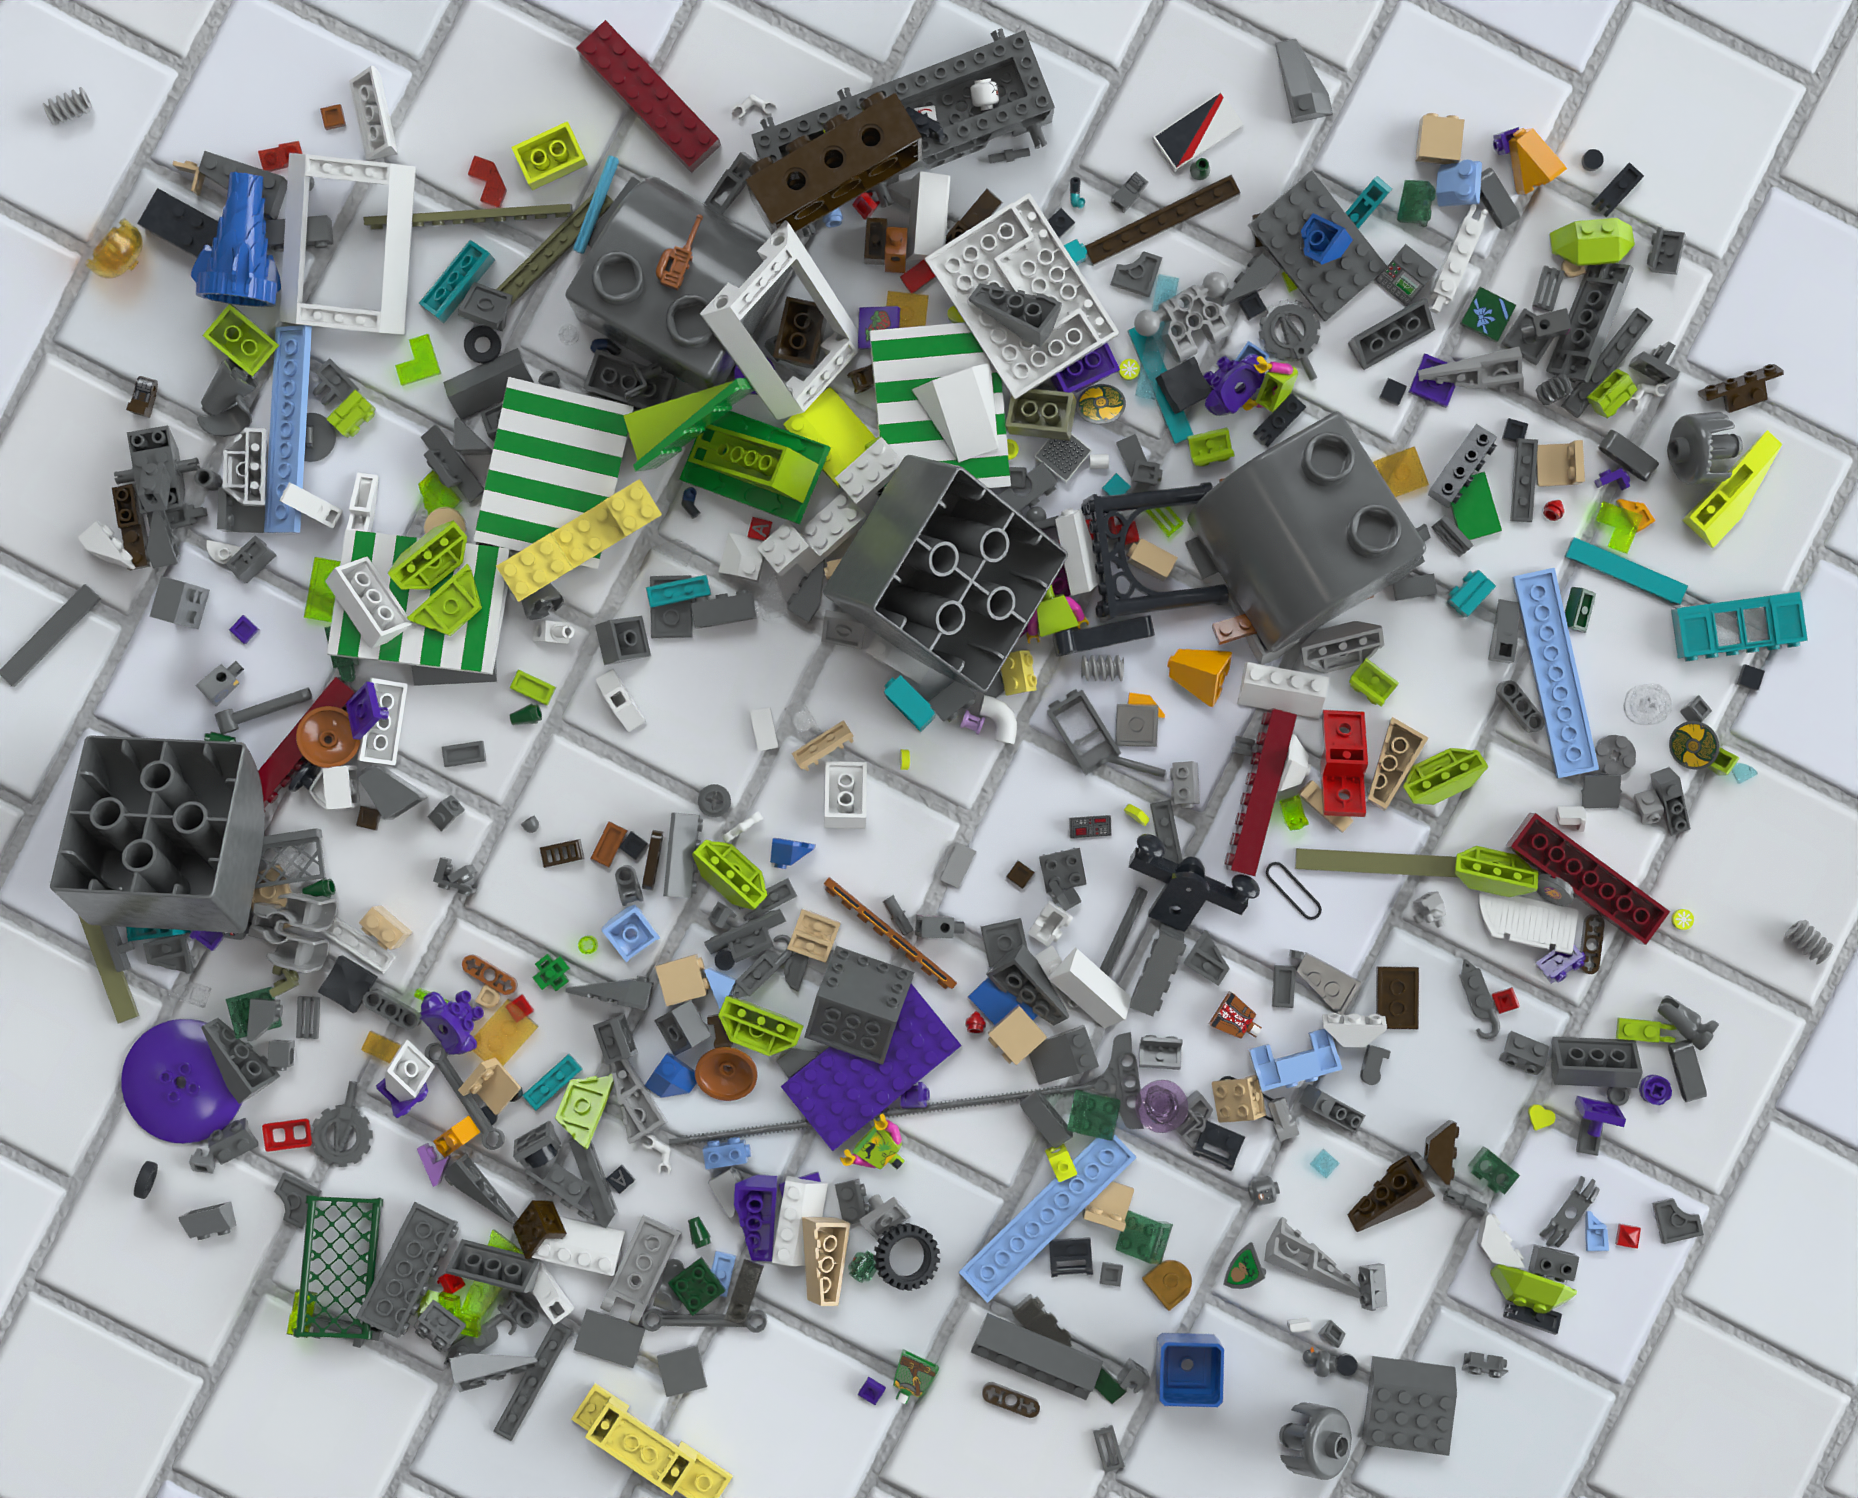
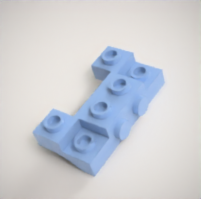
M1325 1029L1309 1032L1312 1049L1278 1059L1273 1058L1269 1044L1248 1049L1260 1090L1263 1092L1281 1086L1291 1088L1297 1086L1299 1081L1313 1082L1318 1080L1317 1076L1343 1070L1332 1035Z

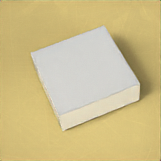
M1308 1317L1287 1320L1288 1328L1291 1332L1312 1329L1311 1321Z

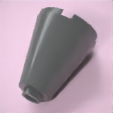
M224 359L221 362L201 400L202 410L210 416L212 414L215 416L219 415L236 403L237 395L245 397L258 386L255 379L250 374L246 376L243 372L244 369L231 359Z
M551 583L521 600L524 613L530 620L544 618L550 615L549 610L554 608L556 611L564 603L562 595Z

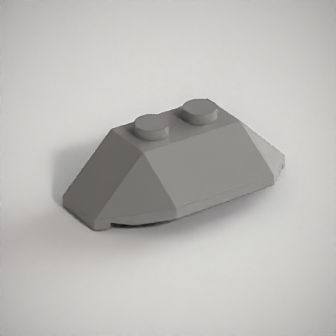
M244 428L223 450V490L243 506H265L266 428Z
M1352 621L1316 630L1300 646L1303 664L1322 673L1360 665L1365 658L1369 660L1379 648L1381 649L1384 646L1383 629L1381 625Z

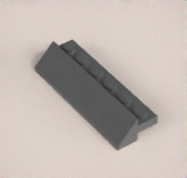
M1618 263L1588 265L1568 314L1571 330L1567 335L1559 337L1546 369L1548 373L1555 376L1566 374L1567 378L1573 383L1576 381L1589 383L1634 268L1631 265Z
M987 1313L971 1349V1353L1084 1400H1087L1090 1392H1093L1103 1365V1361L989 1313Z

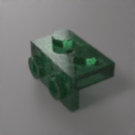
M1405 180L1397 216L1398 222L1417 223L1422 227H1427L1432 215V201H1434L1436 196L1435 187L1429 181Z

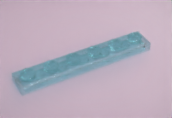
M1158 275L1151 311L1159 310V304L1176 295L1179 278ZM1164 321L1160 323L1159 329L1154 335L1146 337L1135 396L1152 400L1156 399L1158 383L1155 378L1161 374L1166 345L1161 337L1165 325Z

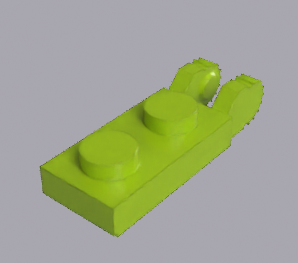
M1618 1017L1616 1038L1657 1043L1659 1041L1675 1043L1676 1038L1672 1036H1660V1028L1673 1031L1676 1030V1027L1673 1024H1665L1659 1021Z

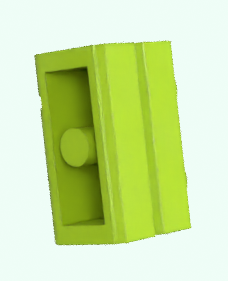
M1615 369L1586 398L1597 414L1608 419L1617 412V409L1624 402L1629 401L1638 389L1632 382L1629 374Z
M355 389L326 419L346 438L349 436L354 437L360 431L359 426L364 421L369 422L374 417L376 408Z

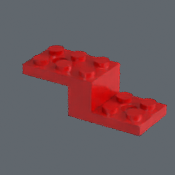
M1323 710L1324 751L1320 761L1323 816L1365 817L1364 776L1368 766L1365 712ZM1339 728H1347L1350 732L1342 733ZM1338 794H1347L1349 798L1346 800L1341 799Z

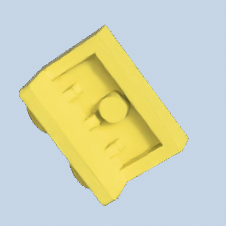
M1029 650L1011 652L1001 667L1006 696L1037 690V679L1032 666L1033 657Z

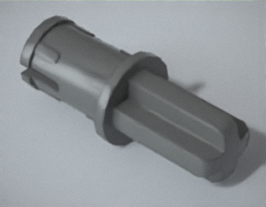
M892 895L884 900L883 903L892 916L891 920L894 919L903 935L911 933L913 927L904 914L905 910L902 911L896 901L895 896Z

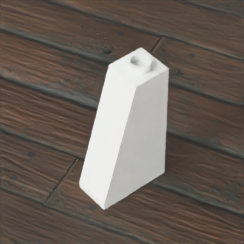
M1068 508L1061 511V515L1055 520L1060 545L1068 553L1064 564L1070 592L1073 596L1090 592L1100 583L1099 574L1097 575L1095 571L1096 554L1092 551V539L1082 510Z

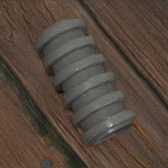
M206 468L197 470L194 476L195 482L199 486L211 491L218 490L223 483L219 474Z

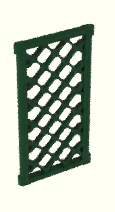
M306 1195L307 1214L297 1325L294 1328L293 1337L372 1339L371 1325L364 1321L361 1324L360 1320L353 1318L348 1310L355 1303L363 1304L362 1299L364 1298L365 1300L375 1280L381 1207H383L384 1199ZM316 1201H331V1205L322 1211L316 1207ZM352 1202V1206L343 1212L336 1203ZM358 1203H373L372 1210L363 1212L358 1207ZM331 1206H336L341 1215L331 1222L325 1216V1212ZM352 1207H357L362 1216L353 1223L346 1216V1213ZM320 1216H324L329 1222V1226L322 1232L314 1228V1221ZM341 1217H345L351 1224L343 1233L335 1227V1222ZM362 1218L371 1221L370 1231L364 1234L356 1227V1224ZM330 1227H334L339 1233V1237L332 1243H329L323 1237V1233ZM351 1228H355L360 1234V1238L353 1244H350L344 1237L345 1233ZM318 1237H322L327 1243V1247L320 1253L312 1250L313 1240ZM339 1238H343L349 1245L342 1254L337 1253L333 1248V1244ZM361 1239L369 1242V1251L363 1255H360L354 1248V1245ZM328 1248H331L337 1254V1258L330 1264H327L321 1258V1254ZM349 1249H353L358 1255V1259L351 1265H348L342 1258ZM317 1258L321 1259L325 1264V1269L319 1274L310 1271L311 1261ZM338 1259H341L347 1266V1269L340 1275H336L331 1269V1265ZM359 1260L367 1263V1273L358 1276L352 1269L353 1265ZM329 1269L335 1275V1279L329 1285H324L319 1276ZM348 1270H351L357 1277L356 1281L350 1286H346L341 1281V1276ZM314 1280H318L324 1287L316 1296L308 1292L309 1283ZM338 1280L343 1284L345 1290L339 1296H334L330 1292L329 1287ZM358 1281L366 1285L365 1294L360 1297H356L350 1290ZM324 1291H328L333 1297V1301L326 1307H323L317 1300V1297ZM345 1292H350L355 1301L345 1308L339 1302V1297ZM316 1301L322 1308L321 1312L315 1317L306 1314L307 1304ZM334 1302H338L343 1308V1312L336 1318H333L327 1312V1308ZM323 1312L327 1313L331 1318V1322L325 1328H321L315 1322V1319ZM344 1313H347L353 1319L352 1324L346 1329L341 1328L337 1323V1319ZM315 1323L320 1332H305V1326ZM335 1323L341 1329V1333H327L325 1330ZM357 1324L362 1328V1333H347V1330L352 1325Z

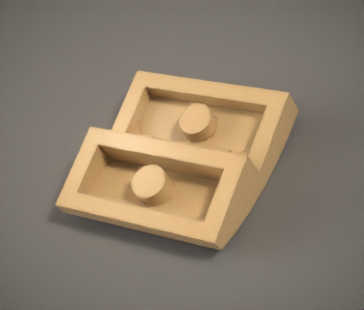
M802 908L787 949L826 963L841 922Z

